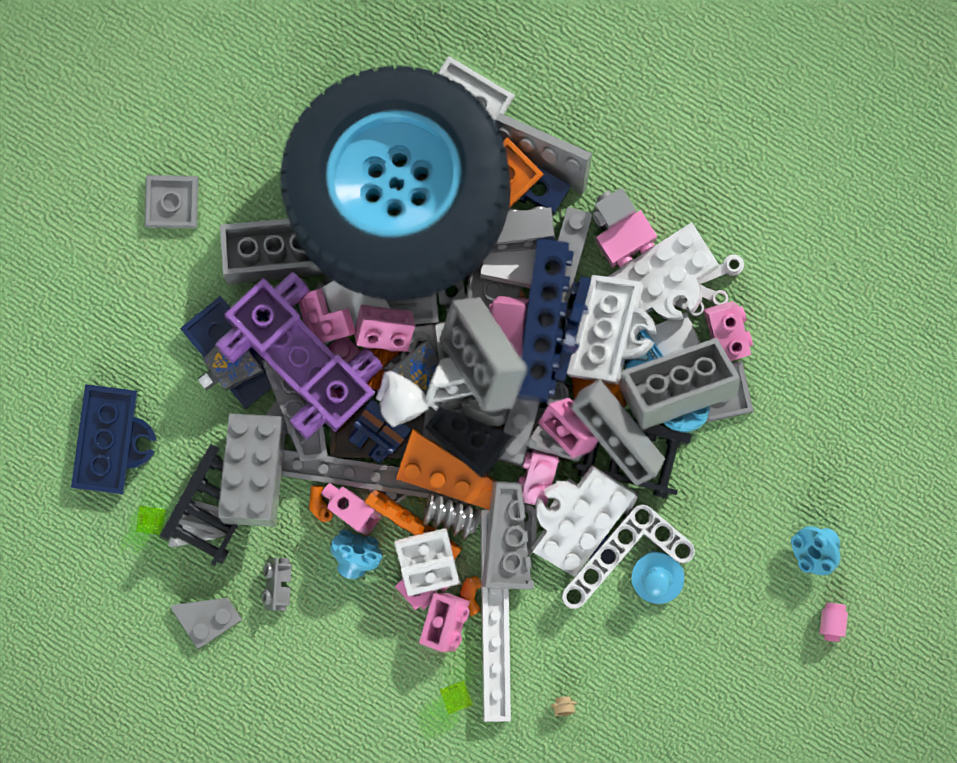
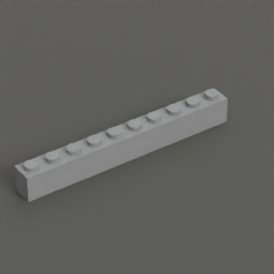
M567 207L558 241L569 242V250L574 251L572 267L567 266L566 276H570L569 291L563 292L562 302H567V304L592 219V213ZM551 264L549 274L555 275L560 271V267L556 264ZM548 289L543 292L542 298L551 301L555 299L557 294L555 291ZM543 315L538 320V323L544 327L550 326L553 322L552 317L548 315ZM560 318L559 328H561L563 318ZM539 341L534 348L536 351L544 353L549 349L550 345L545 341ZM535 367L531 371V375L536 379H541L546 374V370L542 367ZM516 397L513 407L510 408L504 432L514 435L516 438L498 461L522 467L527 449L526 445L530 439L540 401L517 399Z

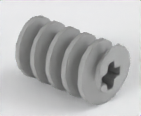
M430 493L423 512V525L427 526L430 520H433L434 529H437L440 523L443 524V529L446 528L447 531L451 526L455 536L461 529L463 530V538L466 539L470 533L474 534L477 530L481 518V509L476 508L473 511L470 505H466L463 508L460 502H456L453 506L451 499H446L443 503V498L439 495L433 500V494Z

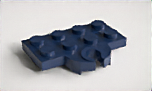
M581 276L579 282L574 281L569 298L574 303L572 308L567 307L563 320L565 327L562 343L557 344L556 350L561 352L558 370H553L552 375L554 376L553 380L562 383L565 381L571 355L575 354L580 347V344L575 343L582 315H588L589 313L585 302L591 279Z
M221 296L180 328L203 357L233 328L225 320V314L231 308ZM260 313L256 314L258 322L268 321L267 316L269 315L267 313L263 315ZM251 346L249 348L250 352L265 371L262 364L264 359ZM266 372L230 389V391L244 408L248 409L270 391L272 387Z
M85 384L71 488L124 494L128 469L139 468L147 464L156 452L149 449L141 452L137 448V442L142 437H147L150 441H157V436L152 426L145 420L135 417L138 391Z

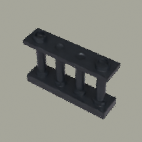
M632 418V419L636 422V424L639 426L637 420L634 419V418ZM660 425L643 429L642 431L652 443L656 441V438L665 439L667 449L658 485L645 481L638 486L653 490L652 495L668 499V495H677L678 492L676 489L668 488L677 449L681 447V444H690L692 434ZM599 441L593 451L585 455L583 465H572V469L579 470L578 476L584 477L590 467L594 466ZM613 457L611 458L608 471L600 470L617 481L635 485L629 477L618 474L620 466Z
M210 444L161 531L159 538L166 542H169L171 537L175 540L179 538L214 557L210 566L215 567L217 562L222 565L226 559L229 550L225 548L238 525L224 524L218 517L196 506V502L192 501L197 491L199 493L203 491L220 500L221 489L208 482L209 479L205 478L209 468L212 470L216 468L223 472L224 461L221 460V456L217 455L220 448ZM183 515H192L227 534L221 546L218 548L183 529V525L179 524Z

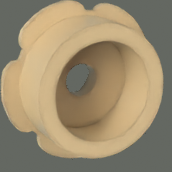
M559 697L555 699L556 703L551 705L555 716H568L575 714V705L577 703L571 701V697Z

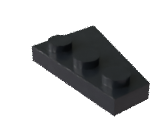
M443 407L438 409L425 426L433 436L481 478L487 476L516 438L514 435Z

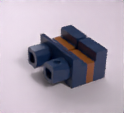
M371 399L362 415L354 423L356 428L353 430L349 440L361 448L366 440L371 438L376 442V445L368 455L380 463L389 453L393 455L412 430L404 423L395 427L390 425L381 414V406Z

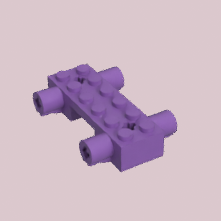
M291 272L275 288L263 278L225 314V320L233 328L215 346L231 363L237 361L252 346L307 403L289 422L305 439H309L325 422L335 432L375 393L366 383L383 365L367 348H364L347 364L338 354L335 356L300 320V315L292 308L309 292V289L297 275ZM260 313L263 315L267 313L269 315L267 316L268 321L266 323L264 321L258 322L256 314ZM330 389H341L340 396L342 398H332L330 396L332 393Z

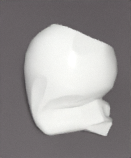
M388 371L384 373L381 387L377 390L376 399L381 401V414L393 427L398 426L428 410L429 405H427L426 395L418 386L395 372Z

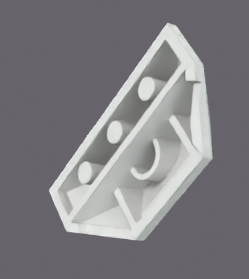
M451 358L441 359L426 396L427 405L436 411L440 407L449 410L461 407V401L468 395L473 394Z

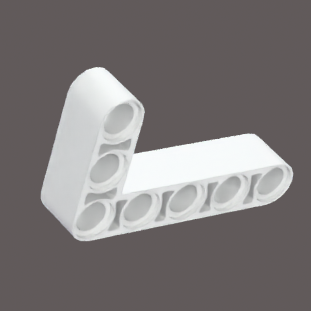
M647 505L636 506L564 588L562 601L569 608H580L642 535L646 536L658 548L679 563L689 562L693 558L695 553L694 546ZM640 509L647 511L649 515L648 522L643 525L635 520V514ZM660 526L665 527L669 532V537L663 542L655 537V531ZM622 529H627L632 534L631 542L626 545L618 540V533ZM679 544H685L689 550L687 557L683 559L678 558L675 554V548ZM605 549H610L615 554V560L611 564H605L601 560V553ZM588 569H594L598 574V580L594 584H588L584 581V573ZM571 589H577L581 593V599L577 604H570L567 601L566 595Z

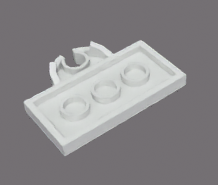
M691 222L608 277L641 282L644 286L638 308L643 309L646 313L655 310L661 317L669 321L682 320L685 318L681 311L675 309L676 301L680 298H686L688 300V308L694 313L700 301H702V289L698 281L719 268L720 265Z
M592 275L585 302L589 313L588 315H582L575 343L580 344V347L575 354L571 355L567 371L570 377L593 381L601 380L602 382L619 385L624 361L639 358L652 348L654 343L647 338L637 341V335L641 330H648L651 334H656L653 319L643 309L638 308L644 286L641 282Z
M594 466L590 467L577 486L566 481H556V484L544 489V493L548 498L559 500L556 506L546 507L543 500L539 498L536 501L535 512L540 525L545 529L531 547L532 552L574 577L636 496L633 490Z

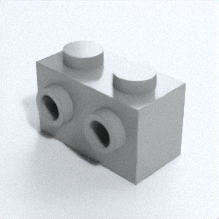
M623 188L612 194L609 190L596 198L597 202L594 206V216L592 219L599 230L604 229V231H607L635 214L636 209Z

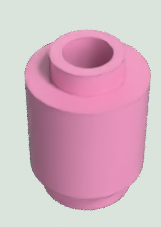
M825 603V609H822L819 630V634L824 635V640L840 642V637H846L848 620L846 605Z

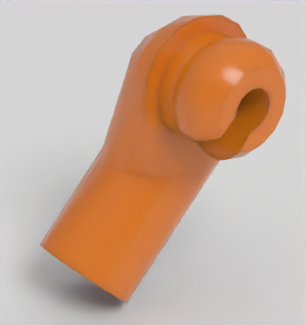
M311 485L309 510L321 522H329L333 518V512L327 508L328 504L321 496L324 487L321 485Z
M476 576L466 578L463 581L459 595L460 598L470 601L468 607L470 616L481 611L475 599L477 589L481 588V580Z

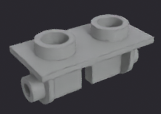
M268 557V562L264 565V577L267 579L266 589L262 593V602L265 605V610L287 611V606L290 604V587H281V582H291L292 564H289L290 558H279L278 563V558Z

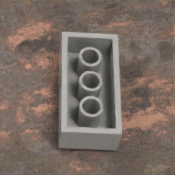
M289 219L220 225L223 275L227 284L258 282L263 278L266 281L285 279L291 272L299 278L325 275L310 260L300 246Z
M481 298L453 300L439 341L484 412L512 408L526 374L527 368L524 362L520 359L513 345L508 341L501 327L497 324Z
M714 338L621 371L619 389L641 430L737 396L741 378L719 340Z
M229 414L218 513L219 519L224 524L276 527L286 423L281 416Z

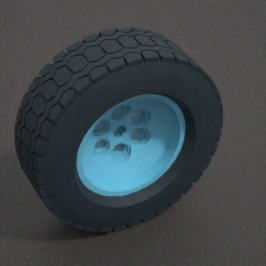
M393 66L377 67L376 71H374V68L360 71L357 76L354 73L341 79V83H334L324 90L325 94L320 93L310 102L311 107L307 106L298 117L299 122H295L289 138H287L282 156L280 180L282 199L288 219L300 246L310 260L325 275L339 285H343L344 288L358 294L360 292L365 296L380 297V299L396 300L397 298L400 300L416 299V296L421 298L435 294L434 291H443L451 287L452 283L457 284L469 275V272L472 273L483 262V259L487 258L503 231L509 211L511 185L507 153L501 133L491 114L479 99L469 90L466 91L464 86L453 79L450 81L449 77L437 72L432 74L431 70L418 67L413 70L412 66H396L395 69ZM399 160L407 162L403 167L395 166V163ZM375 171L383 172L378 178L370 177ZM419 174L428 175V178L424 181L416 180ZM399 186L401 190L397 191L394 187ZM376 195L380 197L379 201L375 203L368 202L371 196ZM416 199L426 200L421 206L413 205ZM398 209L402 211L397 217L389 216L392 210Z

